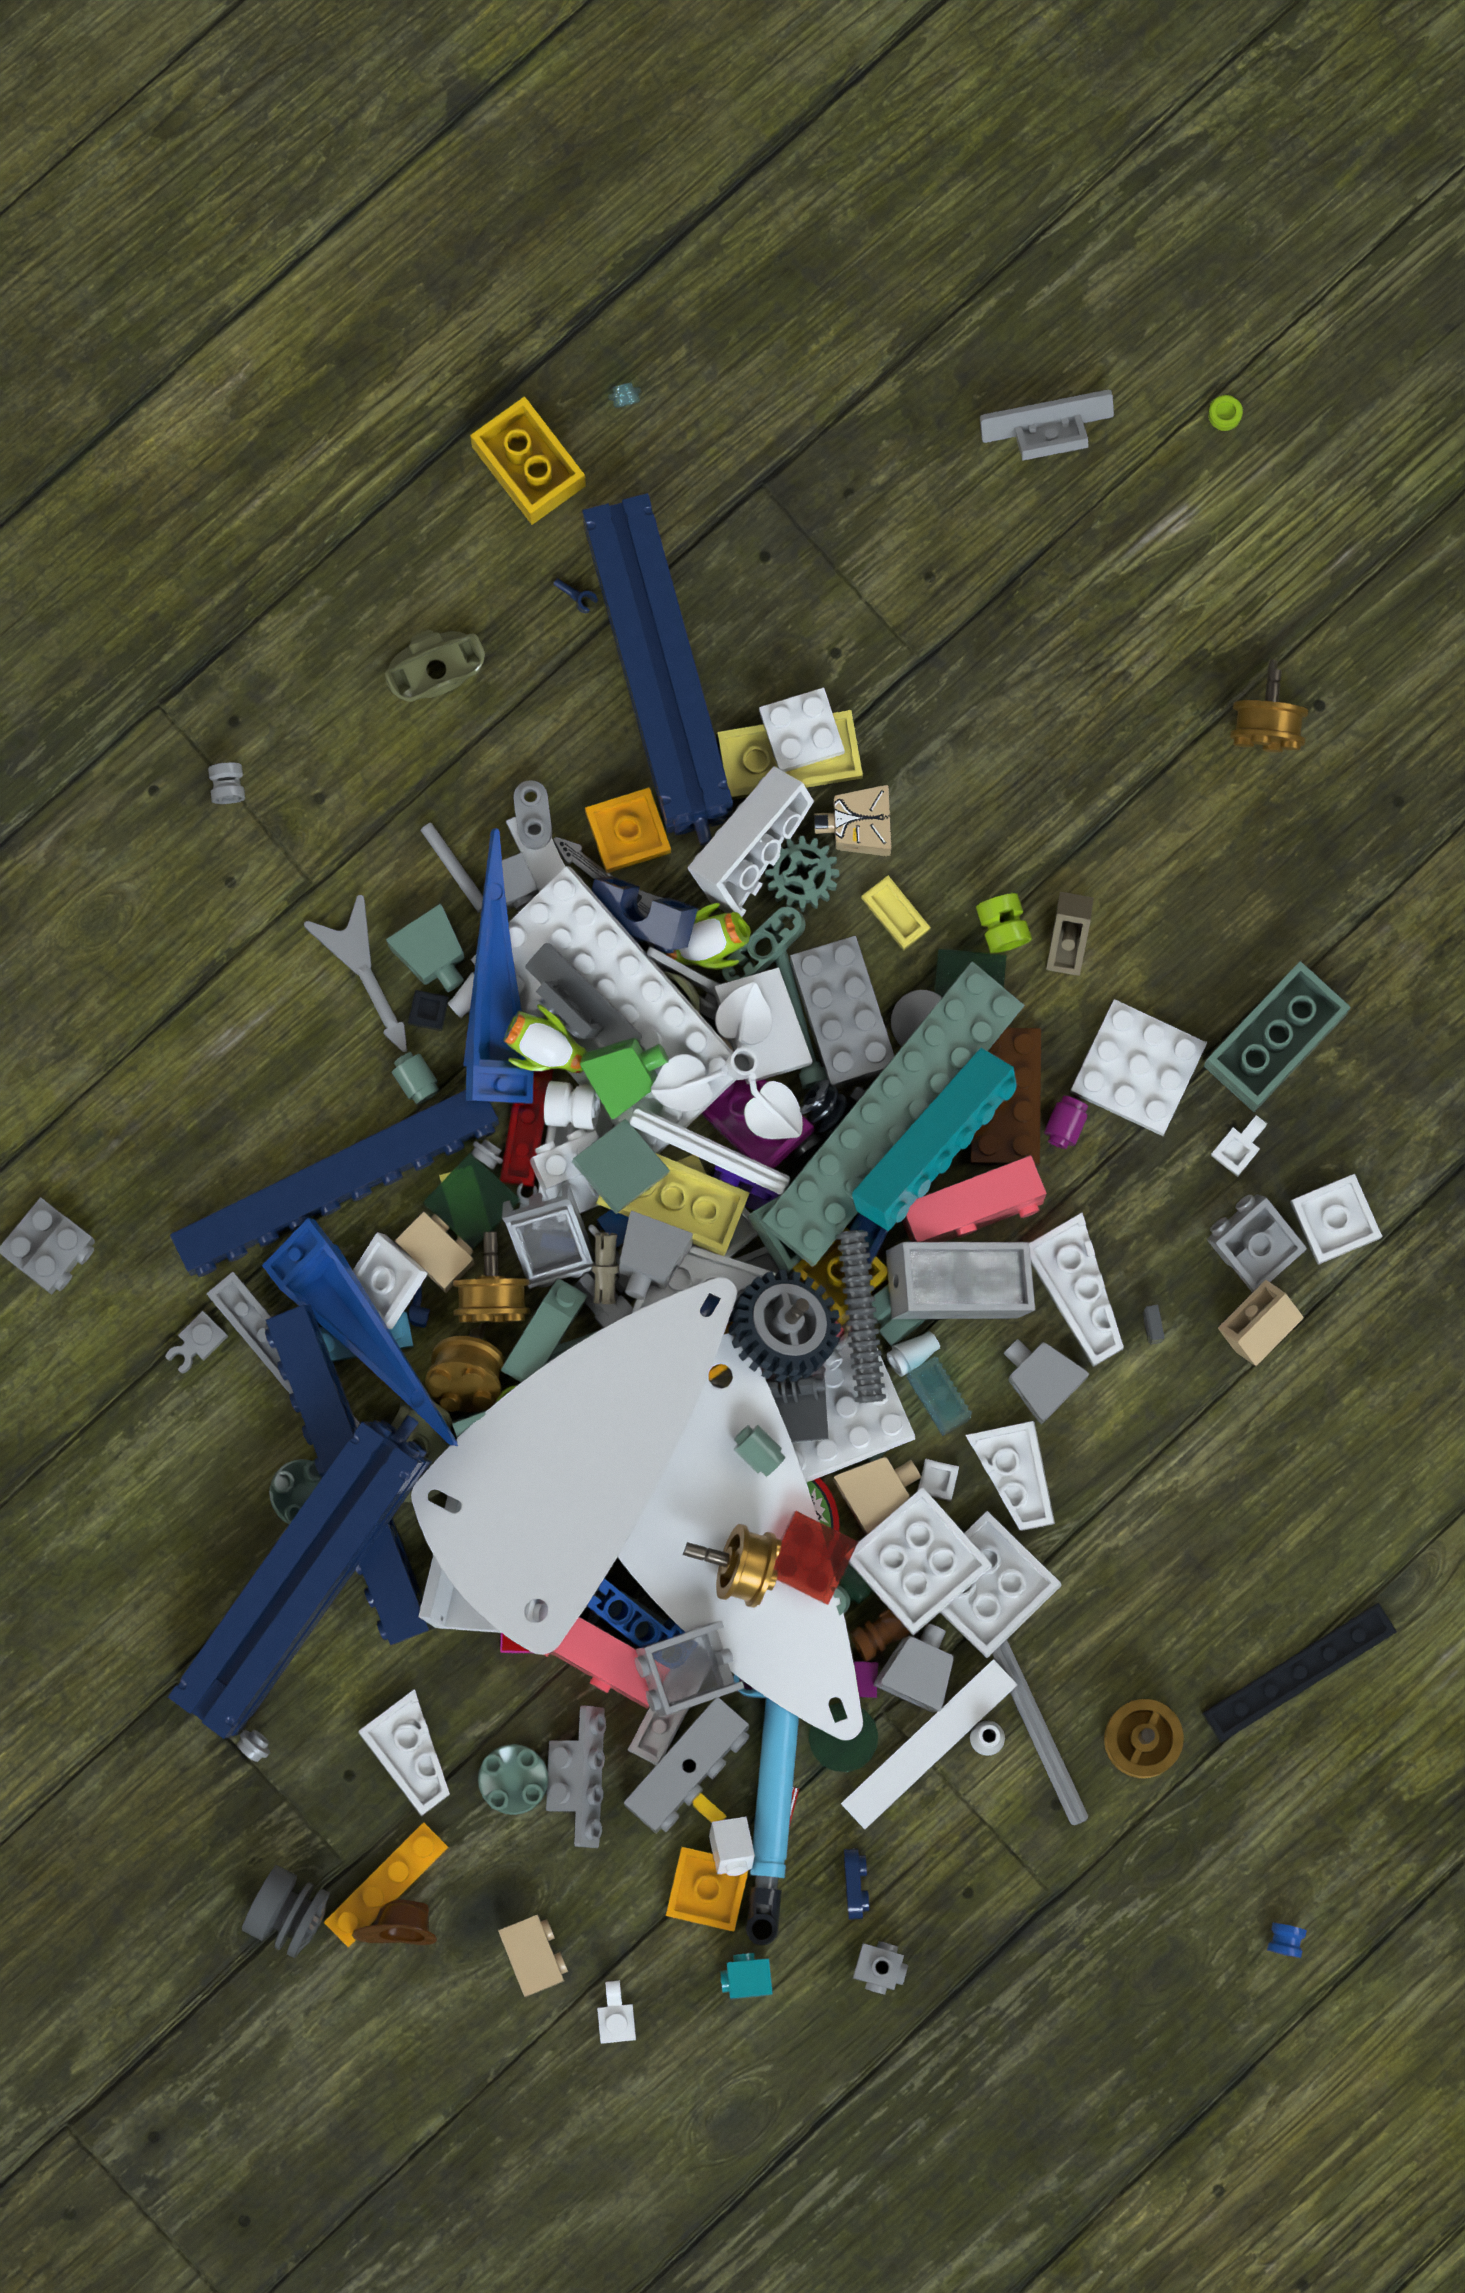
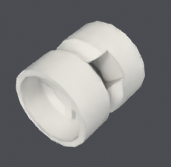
M550 1081L544 1103L545 1124L567 1127L572 1122L575 1128L595 1130L599 1121L601 1100L593 1086L580 1084L576 1089H573L571 1083Z

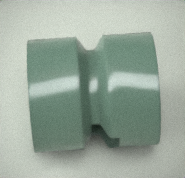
M889 1285L874 1295L875 1301L872 1302V1306L876 1307V1312H873L874 1318H877L878 1323L881 1324L879 1332L891 1347L908 1336L926 1320L892 1319Z

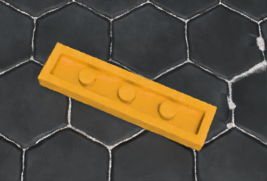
M423 1822L324 1923L349 1948L356 1941L352 1937L353 1931L372 1925L380 1909L387 1903L397 1900L449 1847Z

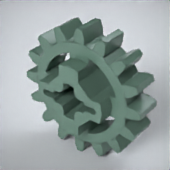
M800 836L799 844L795 845L791 839H786L787 848L784 850L781 847L780 857L774 866L769 864L773 869L765 870V877L773 879L768 884V890H778L775 896L777 902L785 898L787 899V907H792L794 903H798L800 911L804 912L807 903H810L814 909H817L819 898L826 902L830 900L827 889L836 891L837 884L831 879L839 877V870L831 869L837 863V858H827L829 853L828 846L822 849L817 848L818 839L816 838L812 840L811 844H806L804 836ZM802 853L811 854L816 858L812 860L803 856ZM788 858L790 863L788 870L783 871L779 875L782 863ZM802 868L804 872L809 871L808 879L803 880L801 876H796L797 869ZM825 873L822 885L816 890V878ZM794 888L801 891L803 895L792 893L788 889Z

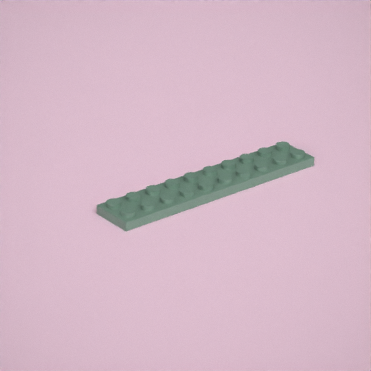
M972 961L769 1209L760 1223L812 1267L816 1265L837 1239V1234H840L858 1213L855 1208L852 1192L980 1048L988 1051L1025 1005Z

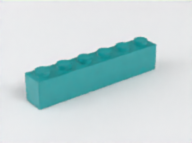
M980 1048L852 1192L856 1211L887 1231L896 1222H901L916 1199L922 1198L928 1192L931 1182L938 1174L944 1173L949 1168L953 1157L971 1143L975 1132L982 1125L990 1122L998 1106L1004 1100L1007 1101L1012 1097L1017 1086L1014 1067L985 1049Z

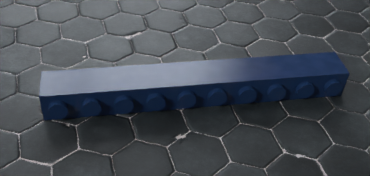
M466 1090L190 1224L170 1234V1237L189 1275L197 1274L198 1277H203L217 1269L215 1264L227 1258L229 1262L236 1261L248 1254V1248L258 1243L260 1247L269 1245L279 1239L278 1233L290 1228L292 1232L296 1231L307 1218H311L319 1213L322 1216L330 1215L341 1208L340 1203L350 1198L353 1201L360 1200L372 1193L371 1188L382 1182L384 1186H388L402 1179V1173L413 1167L415 1171L428 1167L434 1162L433 1157L445 1152L446 1156L452 1155L465 1147L464 1142L474 1137L479 1141L491 1136L496 1132L494 1128L499 1126V1120L490 1102L466 1101Z
M301 1305L266 1319L268 1328L265 1329V1335L271 1348L276 1347L280 1357V1361L277 1362L279 1372L284 1381L289 1380L293 1391L289 1395L292 1406L296 1413L301 1412L305 1422V1425L302 1426L303 1435L307 1443L315 1448L318 1456L314 1459L315 1466L319 1475L323 1477L346 1443L353 1438L358 1426L311 1305ZM392 1518L356 1569L358 1575L363 1574L368 1586L364 1589L366 1599L371 1608L376 1607L380 1620L377 1621L379 1633L383 1640L388 1639L390 1645L398 1644L435 1629V1627L418 1617L423 1595Z

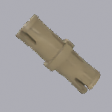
M609 1232L595 1233V1263L592 1264L591 1269L595 1273L593 1302L596 1304H600V1302L602 1304H615L616 1273H619V1264H616L617 1234L610 1233L609 1235Z

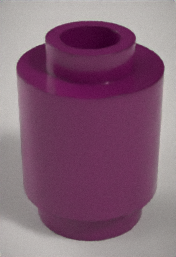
M1063 1096L1061 1102L1056 1103L1044 1131V1134L1049 1137L1048 1142L1061 1149H1067L1068 1145L1076 1146L1088 1117L1086 1114L1088 1105L1075 1098Z

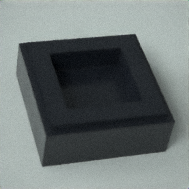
M415 990L408 1024L442 1031L449 996Z

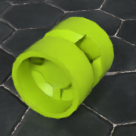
M1018 894L1001 895L976 906L981 926L988 928L984 936L990 953L1009 951L1032 941L1027 921L1020 919L1023 909Z

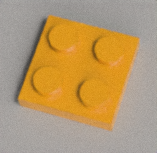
M650 787L585 807V813L606 874L671 853V847Z
M681 1847L666 1916L734 1932L748 1870L744 1874L729 1876L727 1873L717 1875L713 1854Z

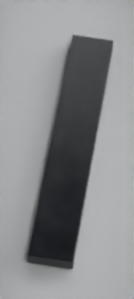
M1377 1603L1206 1710L1202 1715L1218 1741L1222 1743L1397 1633L1380 1604Z

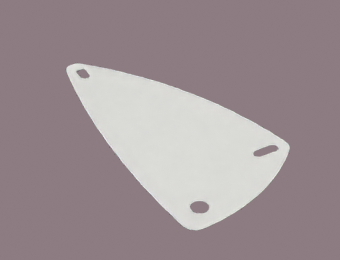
M722 1277L715 1278L675 1293L623 1317L571 1347L537 1370L485 1412V1416L473 1423L456 1439L458 1446L450 1445L414 1485L411 1499L419 1525L431 1551L448 1579L463 1598L485 1620L530 1652L544 1655L554 1651L560 1645L612 1567L645 1510L683 1435L723 1338L737 1296V1289L731 1280ZM709 1293L721 1298L711 1316L704 1317L700 1314V1308ZM436 1489L461 1502V1510L457 1513H451L428 1500L429 1492ZM534 1599H541L548 1605L547 1617L538 1623L527 1620L524 1613L526 1605Z
M724 1334L711 1368L717 1364L728 1366L732 1371V1381L729 1386L720 1389L714 1387L707 1376L701 1394L667 1468L639 1521L619 1553L618 1558L649 1596L685 1632L710 1623L722 1621L724 1628L717 1631L723 1649L729 1648L732 1653L733 1662L728 1663L732 1673L782 1708L838 1739L850 1740L861 1732L863 1719L843 1613L839 1616L836 1607L841 1604L840 1598H834L830 1587L837 1588L821 1526L791 1439L765 1377L761 1376L760 1366L755 1372L751 1370L749 1366L753 1360L748 1357L742 1361L738 1356L743 1351L742 1347L734 1349L732 1345L736 1335ZM747 1425L752 1429L759 1425L782 1448L780 1452L786 1457L767 1477L762 1472L757 1473L734 1451L737 1445L734 1438ZM738 1524L746 1525L749 1532L763 1535L765 1532H772L782 1542L780 1553L774 1565V1570L778 1572L776 1584L772 1591L766 1590L761 1604L755 1608L747 1607L744 1600L730 1596L727 1600L719 1599L716 1593L719 1565L684 1556L683 1552L686 1543L689 1542L723 1552L732 1530ZM702 1637L693 1639L704 1650H706ZM833 1697L841 1699L847 1715V1719L836 1723L829 1708V1700Z

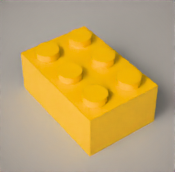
M525 396L470 435L472 448L531 525L586 487L585 474Z

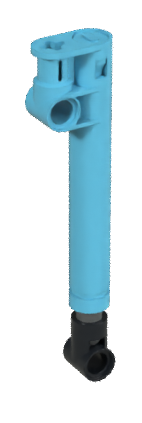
M734 1674V1682H740V1678ZM743 1688L738 1691L744 1696L766 1698L752 1844L755 1857L752 1869H750V1875L756 1876L755 1888L750 1887L746 1927L749 1939L753 1943L763 1946L774 1942L779 1932L782 1890H778V1879L785 1878L786 1865H784V1861L787 1858L799 1717L782 1708L757 1690H746ZM760 1919L768 1920L772 1925V1934L765 1940H759L753 1934V1925Z

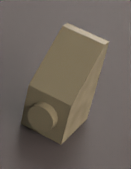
M1060 892L1046 970L1080 976L1094 897Z

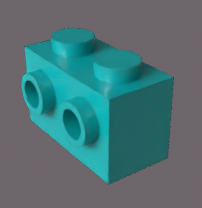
M754 1953L733 1955V1962L727 1963V1970L720 1971L722 1993L729 1992L730 1999L772 1995L769 1959L755 1960Z

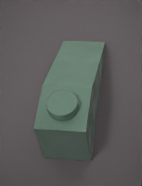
M557 1278L501 1371L523 1382L545 1366L574 1322L588 1295Z

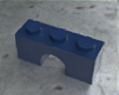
M613 876L594 879L592 892L636 942H651L654 944V949L665 953H674L676 949L688 947L698 908L672 898L652 900L650 912L645 917L637 905L640 886Z

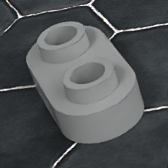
M532 780L525 781L514 792L518 836L520 842L525 847L538 850L544 848L552 838L548 795L541 783ZM528 792H534L537 795V799L533 802H527L524 796ZM532 825H538L541 828V832L538 835H531L528 832Z

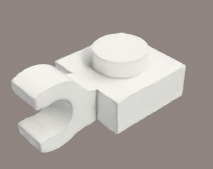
M1256 1115L1242 1133L1232 1128L1211 1156L1238 1177L1260 1150L1252 1142L1263 1131L1267 1123Z
M620 1980L605 1982L608 2007L597 2008L601 2043L636 2040L633 2004L622 2005Z

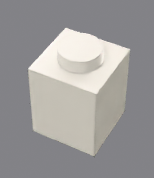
M741 1817L712 1822L709 1838L717 1875L727 1873L729 1876H737L752 1869L755 1854L747 1818Z

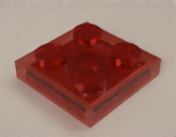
M794 1511L781 1537L780 1553L775 1560L774 1570L778 1572L776 1581L824 1605H828L858 1541L798 1511Z

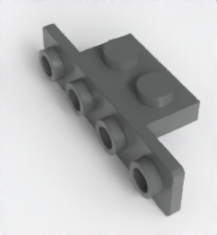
M550 943L543 944L526 964L525 968L542 984L536 990L543 998L541 1001L542 1005L552 1014H559L567 1022L565 1024L566 1029L576 1038H596L604 1047L630 1038H636L638 1042L642 1039V1034Z

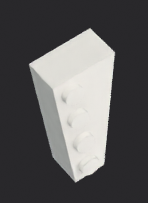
M773 766L767 775L759 781L756 788L745 801L737 807L728 821L717 830L715 836L705 848L695 856L693 862L688 866V870L711 904L719 903V909L724 912H737L743 917L746 912L742 908L750 893L756 896L762 886V883L758 881L768 864L775 865L780 857L781 843L784 838L791 839L814 802L801 781Z

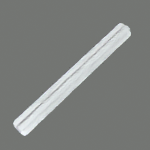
M637 1107L631 1116V1126L779 1195H782L790 1184L789 1176L641 1107Z

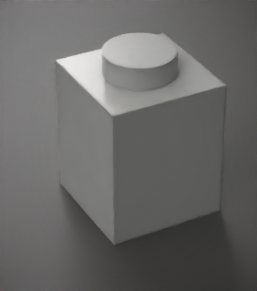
M521 852L502 860L507 909L515 907L516 910L523 909L538 894L536 883Z

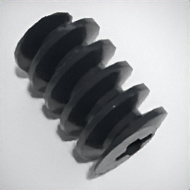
M823 1079L809 1090L799 1107L801 1114L811 1111L807 1120L812 1124L819 1121L816 1129L820 1133L827 1131L825 1139H827L854 1105L849 1102L847 1103L846 1097L838 1093L837 1088L829 1084L828 1079Z

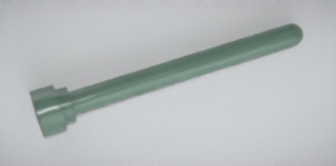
M772 930L770 932L775 937H777L780 942L783 940V938L780 935H778L781 931L776 932L775 930ZM785 950L775 962L781 972L813 1061L810 1066L800 1068L801 1073L799 1074L802 1088L810 1089L821 1080L828 1078L825 1068L821 1067L820 1062H816L787 950Z

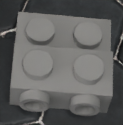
M1256 1194L1254 1197L1247 1195L1242 1198L1235 1207L1238 1211L1230 1219L1224 1217L1215 1222L1210 1228L1213 1234L1207 1238V1241L1223 1261L1235 1270L1251 1292H1254L1265 1280L1271 1282L1307 1249L1270 1201L1259 1194Z
M40 1197L2 1243L0 1254L52 1295L56 1289L60 1292L66 1287L72 1278L70 1272L77 1263L82 1265L89 1259L94 1251L92 1245L95 1241L90 1235Z

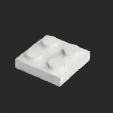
M824 688L759 707L777 767L783 772L845 753Z
M1355 1174L1295 1198L1290 1202L1318 1265L1382 1238V1234Z
M378 1232L353 1269V1272L388 1329H393L428 1274L423 1267L387 1235Z

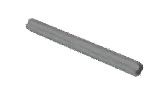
M1006 1639L992 1653L993 1657L1000 1667L1016 1682L1017 1686L1010 1692L1070 1823L1072 1825L1080 1824L1088 1819V1814Z

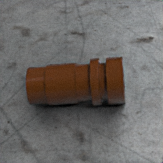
M889 1608L879 1613V1619L872 1623L867 1621L863 1624L864 1628L859 1626L849 1632L855 1648L865 1662L877 1656V1651L882 1653L886 1651L887 1645L895 1643L911 1634Z

